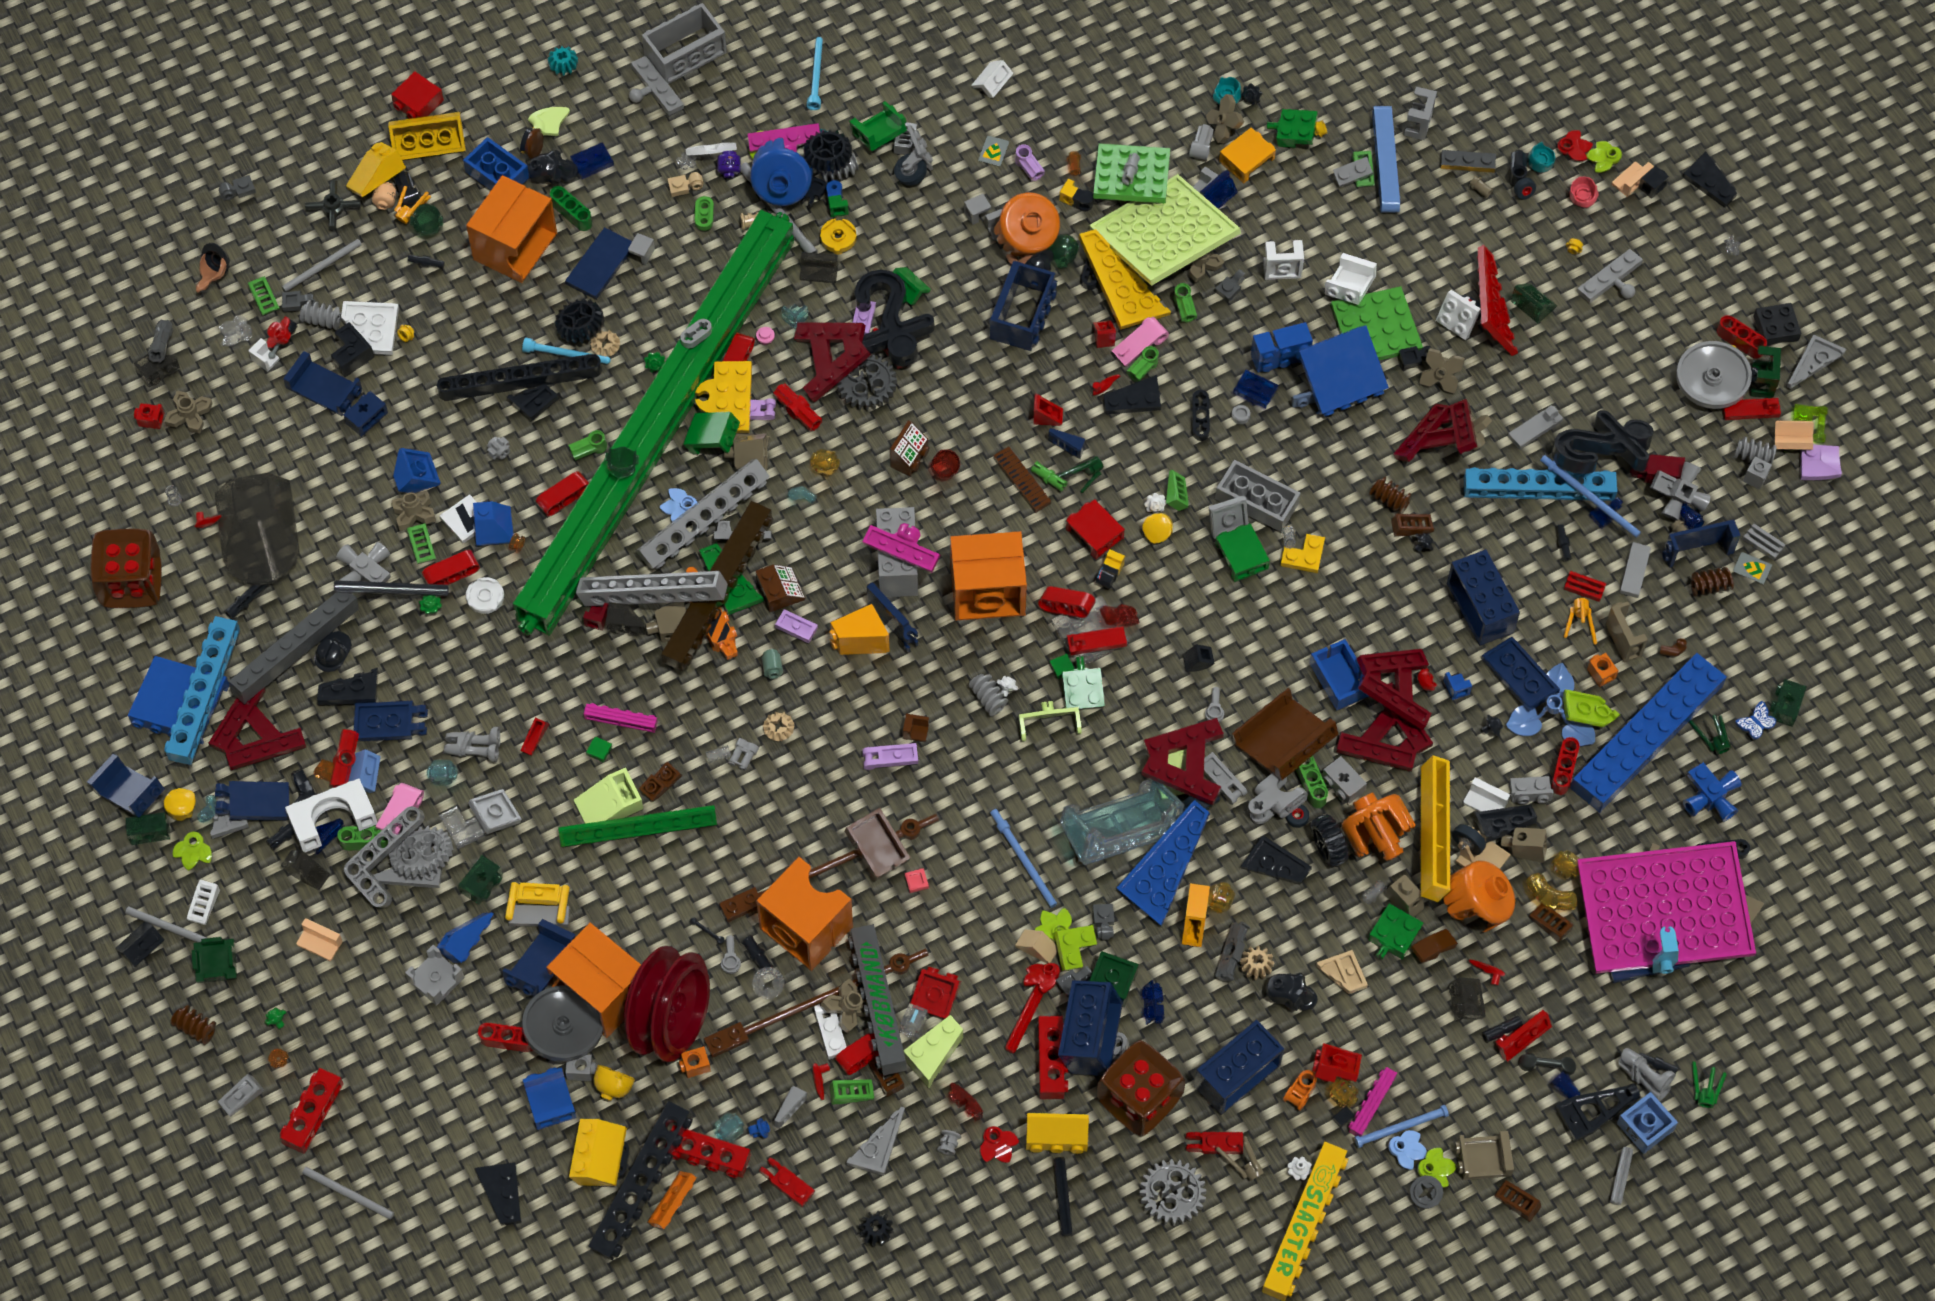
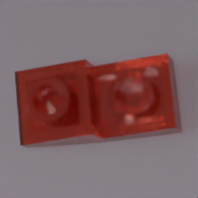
M1120 604L1115 608L1104 605L1099 609L1106 625L1131 626L1140 623L1137 617L1138 613L1132 606Z
M951 1083L948 1095L952 1103L956 1102L959 1108L965 1105L966 1112L970 1117L973 1116L975 1121L983 1118V1110L977 1101L965 1089L955 1083Z

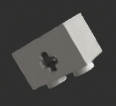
M1342 756L1323 769L1322 778L1325 785L1331 787L1335 791L1336 796L1341 801L1344 800L1347 805L1365 792L1367 783Z

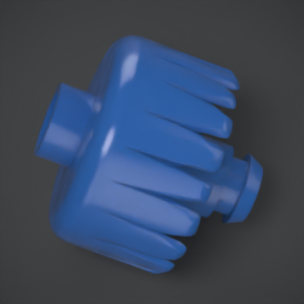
M777 138L774 141L766 142L764 146H760L757 153H755L750 173L751 184L756 194L765 202L776 206L792 205L800 201L807 194L811 186L813 168H809L808 163L799 153L785 149L783 138Z

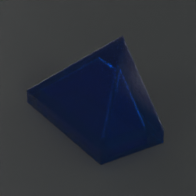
M341 818L315 827L322 846L313 849L315 854L318 855L338 836V831L345 827Z

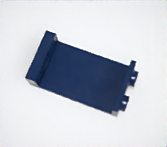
M305 351L302 352L283 378L285 387L288 390L340 416H343L345 411L351 407L353 400L362 392L359 378L356 377L354 382L312 362L310 354Z
M1735 520L1671 533L1668 536L1667 542H1665L1662 557L1665 562L1667 561L1669 568L1674 565L1678 552L1720 542L1723 544L1726 555L1733 554L1741 535Z
M112 754L87 781L97 795L138 818L165 790L155 776L150 780L125 766L115 754Z
M544 919L538 924L540 934L511 971L504 968L502 971L504 982L508 986L516 987L529 996H535L545 990L555 976L553 973L549 974L546 967L576 937V934Z

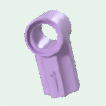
M1019 145L1015 155L1016 165L1022 167L1031 181L1039 180L1045 174V170L1033 156L1032 150L1028 145Z

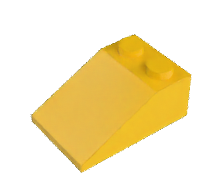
M382 142L374 144L371 147L372 149L366 152L346 185L347 189L364 197L404 170L406 166L396 149Z

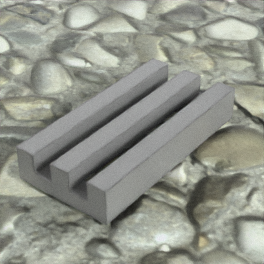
M1756 524L1752 525L1751 529L1747 531L1742 539L1772 560L1785 547L1783 542ZM1750 535L1760 541V543L1751 538Z

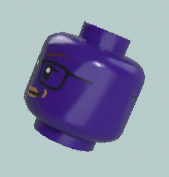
M723 151L718 156V172L724 175V178H734V175L739 174L741 171L740 156L735 151Z

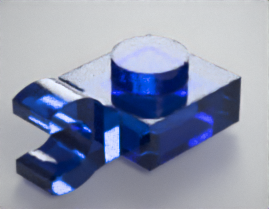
M1616 497L1608 506L1616 512L1622 507L1623 501ZM1598 507L1589 514V517L1601 529L1613 521L1610 516Z

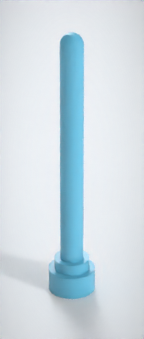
M817 37L815 42L811 95L807 98V108L810 110H819L821 108V99L818 96L823 43L821 37Z
M526 337L522 347V352L526 353L540 351L567 357L591 354L538 344L533 339ZM598 355L601 363L609 364L611 362L609 357Z

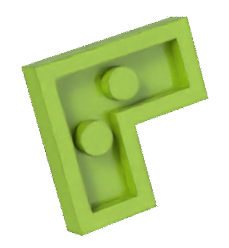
M1093 925L1054 932L1062 971L1082 968L1083 963L1079 948L1097 945Z

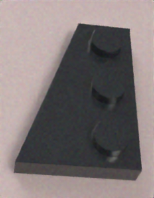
M1706 151L1683 173L1682 177L1724 208L1737 196L1735 189Z
M378 667L371 669V672L361 674V672L354 674V677L348 679L340 678L319 684L318 705L376 702Z
M1531 804L1475 812L1474 816L1486 843L1513 833L1517 827L1525 828L1537 823V815Z
M1262 835L1241 865V869L1302 884L1312 870V866Z

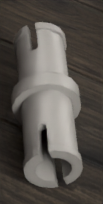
M1136 153L1130 154L1127 163L1124 165L1122 182L1126 185H1129V182L1130 184L1133 183L1134 176L1138 172L1137 165L1140 156Z

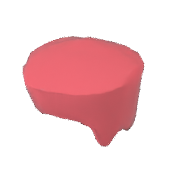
M1582 176L1572 182L1569 196L1575 205L1589 208L1596 202L1599 192L1597 185L1591 178Z

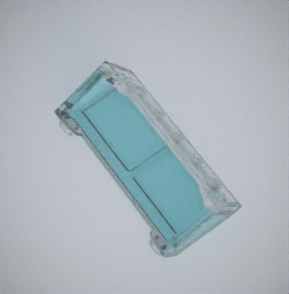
M1149 779L1140 784L1137 793L1079 811V807L1076 804L1065 806L1060 823L1079 860L1084 865H1088L1157 842L1180 817L1184 804L1163 784Z

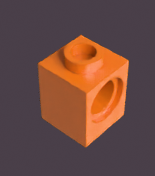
M1607 653L1595 655L1589 660L1587 670L1599 687L1616 679L1619 670Z
M704 1046L681 1054L682 1060L679 1061L682 1073L686 1072L687 1078L711 1072ZM692 1060L699 1061L695 1066L689 1065Z

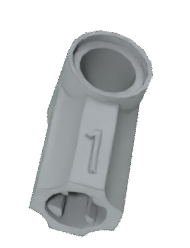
M1203 124L1198 127L1195 141L1191 144L1189 157L1207 161L1214 131L1209 125Z

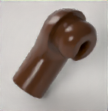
M1680 638L1672 647L1661 645L1659 654L1677 657L1686 650L1687 641Z

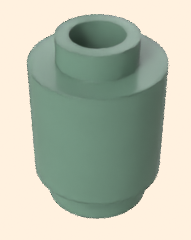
M775 649L764 651L762 656L764 675L770 679L780 677L783 674L780 654Z

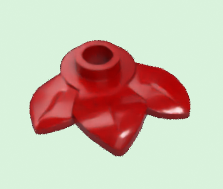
M1573 130L1568 132L1566 137L1558 142L1557 148L1559 152L1569 155L1575 161L1587 160L1585 153L1590 151L1593 143L1581 139L1580 130Z
M285 316L280 323L276 321L268 327L267 334L269 338L266 341L268 348H273L276 344L284 345L289 341L291 333L288 330L290 324L288 317Z
M1047 963L1045 965L1033 964L1026 968L1028 974L1025 976L1023 984L1024 986L1039 984L1040 991L1044 994L1056 985L1060 968L1055 963Z
M991 1126L984 1132V1142L980 1147V1153L985 1162H989L995 1157L1000 1162L1009 1163L1012 1158L1011 1147L1017 1145L1019 1140L1013 1132L1002 1131L999 1127ZM995 1134L997 1139L992 1140L990 1136Z

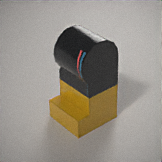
M1067 179L1060 191L1059 201L1082 211L1091 210L1094 201L1093 193L1089 190H1081L1075 187V181Z
M1109 549L1095 583L1110 589L1124 566L1125 555Z

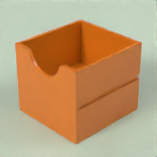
M503 175L466 225L473 260L520 283H523L557 235L552 199L533 189L526 188V186Z
M1021 531L950 536V568L955 621L1026 616L1027 583Z
M798 857L757 900L760 929L812 971L831 951V947H835L853 928L852 899L841 890L823 893L814 889L809 882L811 866Z
M590 922L546 968L549 974L553 973L558 977L552 987H570L599 1012L603 1027L602 1035L608 1038L624 1021L629 988L641 964Z

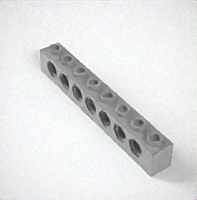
M757 459L750 460L638 548L636 552L649 569L660 568L665 564L664 560L670 556L672 558L680 552L679 548L681 546H688L695 540L693 538L698 533L701 535L709 529V524L720 521L724 517L723 513L727 510L729 512L734 510L738 506L737 502L741 499H748L753 494L751 491L756 487L758 489L763 487L770 476ZM746 476H749L751 478V484L749 486H747L744 483V478ZM732 487H734L737 491L735 497H732L730 495V489ZM718 498L722 501L720 509L715 506V501ZM702 510L708 513L706 520H703L700 516ZM689 521L693 524L691 532L686 529V524ZM673 533H676L679 537L677 543H673L671 540ZM659 544L664 547V552L661 555L656 550Z
M720 571L583 577L579 580L576 594L584 606H602L605 602L609 603V605L713 601L724 600L728 584Z

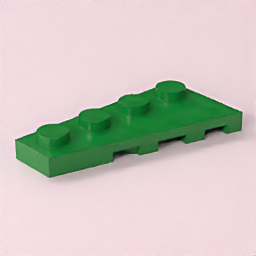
M717 543L699 550L707 571L711 570L722 551ZM740 573L736 587L734 589L731 588L728 593L729 598L723 605L728 615L761 603L764 600L760 593L756 592L754 586Z

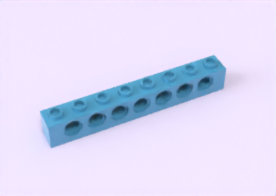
M1473 467L1466 469L1464 474V497L1588 500L1554 471H1549L1548 469L1516 470L1510 468L1503 470ZM1564 470L1602 501L1615 500L1617 494L1616 472L1604 470L1601 472L1579 474Z
M215 616L213 623L209 624L208 637L202 643L203 651L201 656L197 657L196 670L190 676L189 689L184 692V703L178 709L176 724L172 725L170 741H167L164 751L170 761L191 765L240 632L238 622L235 620ZM213 654H217L216 657L210 658ZM207 671H211V673L207 675L204 674ZM200 688H205L201 692L198 691ZM194 705H199L197 708L192 709ZM193 722L191 725L185 726L186 723ZM187 739L185 742L179 743L180 740Z

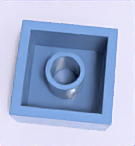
M1651 1092L1621 1114L1617 1121V1125L1643 1154L1672 1133L1678 1124L1676 1119Z

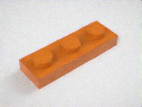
M683 1171L678 1173L648 1220L650 1225L665 1229L671 1222L675 1211L681 1206L682 1200L693 1187L696 1177L692 1173Z

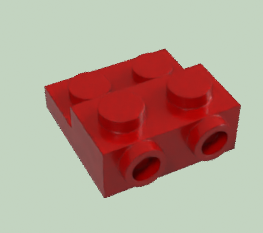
M928 966L927 970H921L910 1007L946 1019L951 1013L962 981L957 980V975L947 972L946 976L938 974L939 969Z
M1323 1043L1321 1050L1317 1049L1312 1072H1316L1315 1077L1323 1081L1335 1082L1336 1076L1344 1080L1356 1082L1362 1054Z

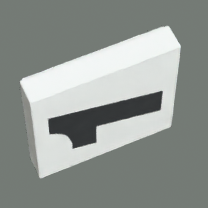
M470 494L440 515V519L462 544L475 536L473 503L477 502Z

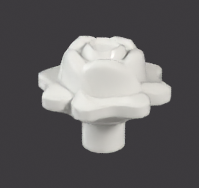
M1154 493L1152 496L1149 495L1144 506L1147 507L1146 510L1148 512L1156 514L1159 511H1164L1166 500L1164 495Z
M1003 676L1002 680H997L996 682L1000 684L1001 692L1006 697L1009 692L1018 690L1016 680L1011 677Z
M1294 1157L1293 1161L1288 1163V1174L1292 1175L1295 1180L1300 1178L1301 1180H1306L1307 1176L1312 1172L1310 1169L1312 1164L1307 1162L1304 1157L1300 1159Z

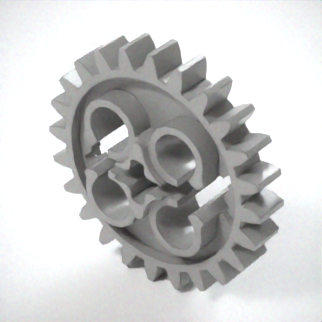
M419 826L418 831L414 830L389 853L392 867L400 875L405 873V876L408 877L412 874L413 878H415L417 874H420L423 877L426 872L431 875L432 870L438 872V866L444 867V862L450 861L448 856L453 855L452 850L454 848L451 838L447 832L444 833L442 828L437 830L435 826L430 830V827L427 826L422 830V827Z
M1171 1159L1170 1164L1167 1165L1162 1160L1161 1167L1155 1164V1171L1149 1168V1176H1143L1145 1182L1140 1184V1187L1143 1189L1140 1190V1196L1144 1197L1141 1199V1204H1146L1145 1211L1151 1210L1150 1217L1157 1215V1222L1163 1218L1165 1225H1167L1169 1220H1172L1173 1226H1175L1176 1220H1179L1183 1225L1184 1218L1191 1221V1214L1198 1216L1197 1209H1203L1201 1203L1205 1202L1206 1197L1202 1195L1206 1194V1189L1202 1187L1205 1186V1181H1199L1202 1175H1195L1196 1168L1188 1169L1189 1163L1181 1166V1160H1179L1176 1165L1173 1159ZM1188 1175L1190 1176V1183L1194 1186L1189 1185L1187 1192L1192 1195V1198L1185 1199L1182 1196L1185 1187H1181V1181H1172V1176H1179L1182 1184H1185ZM1155 1186L1164 1188L1161 1197H1165V1204L1173 1203L1175 1208L1168 1209L1165 1207L1164 1201H1161L1160 1206L1156 1209V1201H1153V1199H1158L1159 1192L1154 1190ZM1170 1190H1172V1192L1177 1191V1193H1176V1195H1175L1174 1193H1170V1194H1169V1191H1170Z

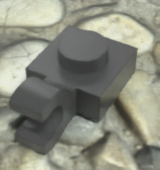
M1239 269L1232 279L1226 277L1215 288V292L1230 302L1241 291L1239 284L1245 280L1243 277L1245 273Z
M301 291L282 292V309L284 312L301 310L302 305L307 304L308 300L312 301V306L316 300L313 294L302 295Z
M1088 966L1077 973L1071 969L1056 979V983L1068 998L1072 980L1086 981L1091 978L1092 972Z

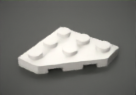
M343 301L342 321L345 324L350 322L372 346L374 354L393 355L399 305L394 303Z

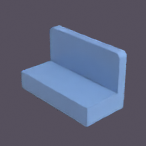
M365 749L355 753L356 760L352 765L349 781L360 779L364 790L372 793L375 792L381 756Z

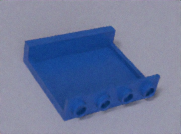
M1366 325L1359 326L1294 352L1296 359L1301 360L1319 409L1316 412L1317 415L1323 414L1324 417L1334 413V409L1339 407L1340 410L1351 407L1350 403L1357 401V403L1368 400L1367 396L1372 394L1374 397L1384 394L1383 390L1389 388Z
M154 656L128 713L131 724L137 728H148L154 733H165L171 737L172 725L177 722L178 709L184 703V692L189 689L190 676L195 672L196 668ZM223 676L209 718L207 720L205 729L214 712V709L218 703L222 691L227 692L229 688V682L226 676ZM200 688L198 691L201 692L205 688ZM194 705L192 709L197 708L199 705ZM188 722L185 726H189L193 722ZM201 737V740H200L199 744H202V745H203V744H204V741H203V738Z

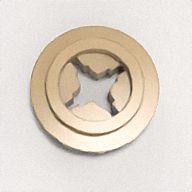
M601 330V333L596 334V337L591 339V349L596 355L609 357L614 355L620 348V339L616 333H612L610 330ZM608 339V343L603 348L602 342Z
M775 712L772 715H768L764 721V733L774 741L786 740L794 731V722L791 716L786 715L784 712ZM780 721H782L783 727L777 729L776 732V726L774 724H778Z

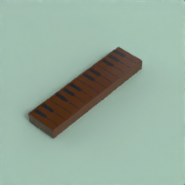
M1009 446L993 455V459L1035 513L1051 504L1050 498Z

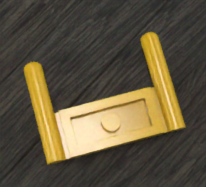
M512 882L505 919L508 921L513 919L516 901L524 904H559L557 922L562 924L565 920L570 887L568 885L561 887L557 884L521 882L518 884Z

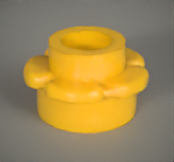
M1323 120L1317 121L1315 135L1322 137L1327 134V128Z
M1571 238L1566 243L1567 251L1574 255L1581 253L1583 243L1578 239Z
M401 325L400 329L397 330V334L402 341L413 340L414 330L411 326Z

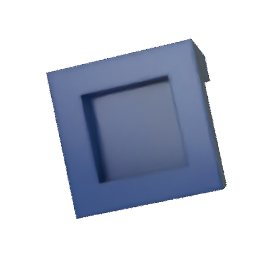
M1450 672L1445 673L1443 681L1452 700L1470 695L1472 689L1470 680L1465 681L1462 674L1451 676Z

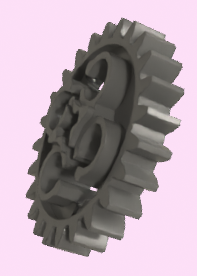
M873 354L871 358H867L837 383L838 392H841V398H845L846 403L852 401V407L858 404L859 409L865 406L866 410H868L869 406L872 405L876 409V404L883 406V400L889 402V396L893 397V391H896L895 384H897L896 372L893 371L892 365L888 366L887 360L882 363V357L880 356L876 360L875 354ZM865 364H866V378H867L868 384H870V391H871V393H873V389H874V396H871L869 399H868V387H867L866 380H864V374H863L862 371L859 370V367L862 368L863 366H865Z

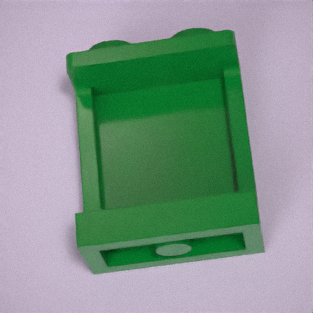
M886 101L882 103V112L863 123L859 122L856 118L849 121L852 134L871 151L907 131L905 125L907 121L902 113L899 114L893 105L890 106Z
M731 412L695 413L683 445L693 455L699 454L701 448L719 447L725 453H729L740 421Z
M1251 523L1240 525L1235 530L1225 531L1216 536L1215 545L1217 548L1220 547L1232 570L1231 577L1234 582L1269 569L1270 560Z

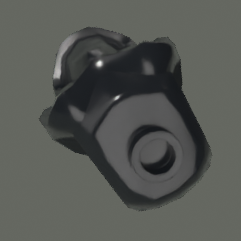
M551 150L549 153L531 159L528 168L530 178L539 183L550 182L556 185L560 183V178L565 182H570L578 175L576 164L570 160H563L560 152L557 150Z
M1301 972L1297 974H1275L1267 982L1266 994L1272 1002L1283 1004L1293 1011H1297L1299 1007L1302 1011H1307L1314 1008L1317 1004V994L1311 987L1306 986L1305 976Z

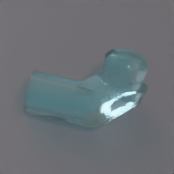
M803 486L792 488L788 492V496L792 500L805 498L810 503H813L817 498V495Z
M214 795L206 796L207 806L197 815L200 822L204 823L214 817L216 806Z

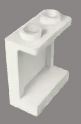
M1343 253L1340 257L1339 268L1332 279H1327L1325 282V295L1359 305L1376 277L1377 263Z

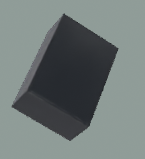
M1346 1106L1333 1117V1121L1341 1128L1354 1118L1355 1115Z

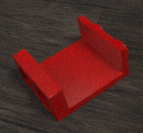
M1095 499L1090 503H1085L1081 510L1076 514L1072 513L1066 520V530L1069 532L1073 529L1091 547V556L1095 560L1124 539L1125 529Z

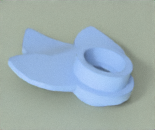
M672 488L669 489L671 500L660 505V509L665 514L671 515V521H674L696 504L697 501L692 496L687 495L684 490Z
M1405 1131L1401 1136L1393 1137L1389 1142L1390 1153L1397 1156L1398 1163L1403 1168L1409 1170L1413 1169L1414 1160L1424 1159L1427 1153L1426 1148L1418 1142L1420 1133L1416 1131ZM1397 1143L1401 1145L1402 1149L1398 1148Z

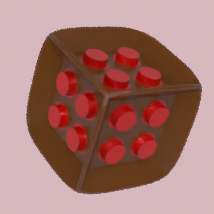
M113 529L96 532L91 549V579L93 591L98 602L108 608H138L158 604L161 593L162 565L159 545L154 534L146 529Z
M1139 1040L1131 1045L1104 1073L1097 1085V1098L1125 1127L1136 1135L1143 1137L1155 1128L1178 1103L1184 1094L1185 1079L1178 1069L1148 1043Z

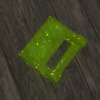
M1795 404L1793 408V421H1813V415L1818 416L1817 434H1813V443L1826 442L1824 432L1828 408L1826 406L1814 407Z

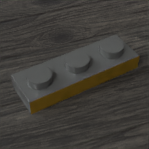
M1442 150L1441 169L1495 173L1496 154Z

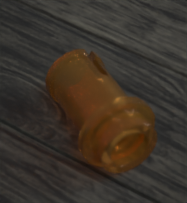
M1072 151L1067 156L1070 167L1069 173L1076 176L1081 174V155L1077 151Z

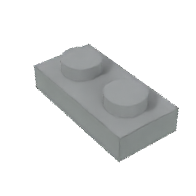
M1367 156L1333 170L1340 188L1374 175Z

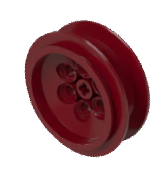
M661 946L654 950L637 970L629 988L624 1013L627 1039L634 1052L647 1055L654 1051L659 1059L671 1062L678 1059L697 1038L706 1017L710 998L709 975L705 961L699 954L688 952L680 956L675 948Z

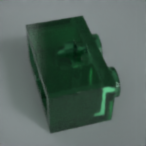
M1784 679L1782 685L1778 684L1775 696H1778L1777 701H1772L1769 712H1772V717L1776 719V722L1793 727L1807 686Z
M165 812L142 815L139 818H126V832L131 845L171 839L169 820Z
M481 855L459 883L460 893L480 905L483 900L488 899L491 889L501 882L503 878L501 867Z

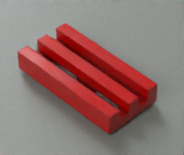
M1570 571L1564 590L1600 602L1607 583ZM1570 583L1580 586L1581 588L1570 585ZM1586 590H1591V591L1597 592V593H1599V594H1595V593H1592V592H1589V591H1586Z

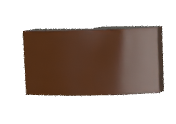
M666 762L655 775L651 774L639 789L654 802L680 779L682 774L669 762Z
M1444 929L1417 942L1411 949L1419 960L1424 963L1438 958L1442 952L1456 948L1458 943L1450 932Z

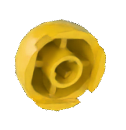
M599 1064L594 1075V1085L601 1092V1097L611 1101L613 1097L622 1098L626 1096L635 1081L633 1077Z

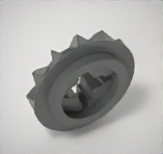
M1425 1175L1418 1177L1412 1183L1410 1195L1417 1206L1425 1209L1433 1208L1440 1203L1443 1197V1188L1436 1178ZM1421 1184L1426 1188L1434 1186L1430 1192L1432 1200L1427 1196L1419 1198L1423 1192Z

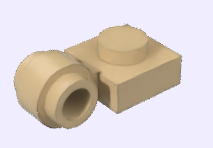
M698 172L691 173L688 180H686L685 175L668 178L672 197L689 194L688 188L700 190L704 184L702 175Z

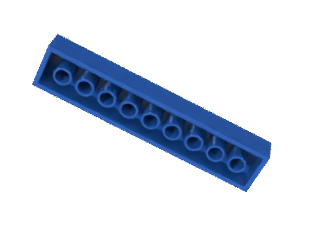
M1696 653L1573 778L1570 789L1600 813L1723 687L1727 676Z

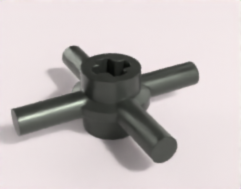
M336 180L330 181V193L324 197L323 202H305L306 210L323 209L329 215V229L331 230L336 229V216L342 213L343 208L361 207L360 200L343 201L337 195Z

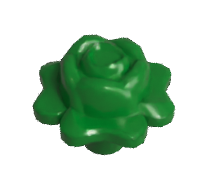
M659 352L648 353V357L644 358L645 368L649 369L650 372H659L665 363V356H660Z
M432 595L424 596L423 600L419 601L420 611H425L426 614L437 613L438 609L442 607L441 599Z
M275 1007L266 1014L267 1019L264 1023L276 1025L278 1029L282 1028L285 1025L282 1019L286 1011Z

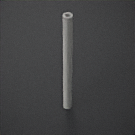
M356 239L283 285L282 289L284 292L291 290L362 245L360 240Z
M127 907L125 913L195 942H201V939L207 938L132 907Z
M308 1167L304 1168L302 1174L390 1220L394 1216V1212Z

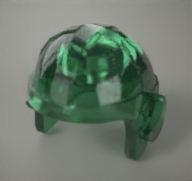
M423 204L415 209L413 216H410V225L421 235H434L443 226V216H441L440 211L434 205Z
M1061 234L1057 236L1055 242L1048 249H1051L1054 253L1053 259L1056 262V266L1062 268L1067 267L1068 263L1076 259L1079 245L1073 236Z
M627 447L609 448V451L605 453V461H608V471L620 479L631 476L635 472L636 464H639L637 451Z

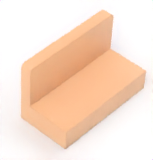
M1634 162L1612 182V185L1628 197L1639 187L1641 178L1654 166L1648 162L1642 167L1637 162Z
M1776 421V448L1813 450V421Z
M305 918L301 924L304 931L296 943L297 946L331 961L343 942L340 934Z

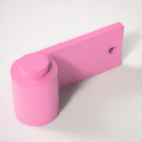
M1148 317L1142 322L1140 327L1117 345L1112 352L1127 367L1142 354L1144 348L1151 346L1153 343L1156 346L1162 344L1168 338L1169 332L1155 317Z
M405 783L396 785L392 793L393 796L380 817L376 828L383 830L407 807L419 808L424 797V791ZM402 825L396 827L395 832L397 835L402 829Z

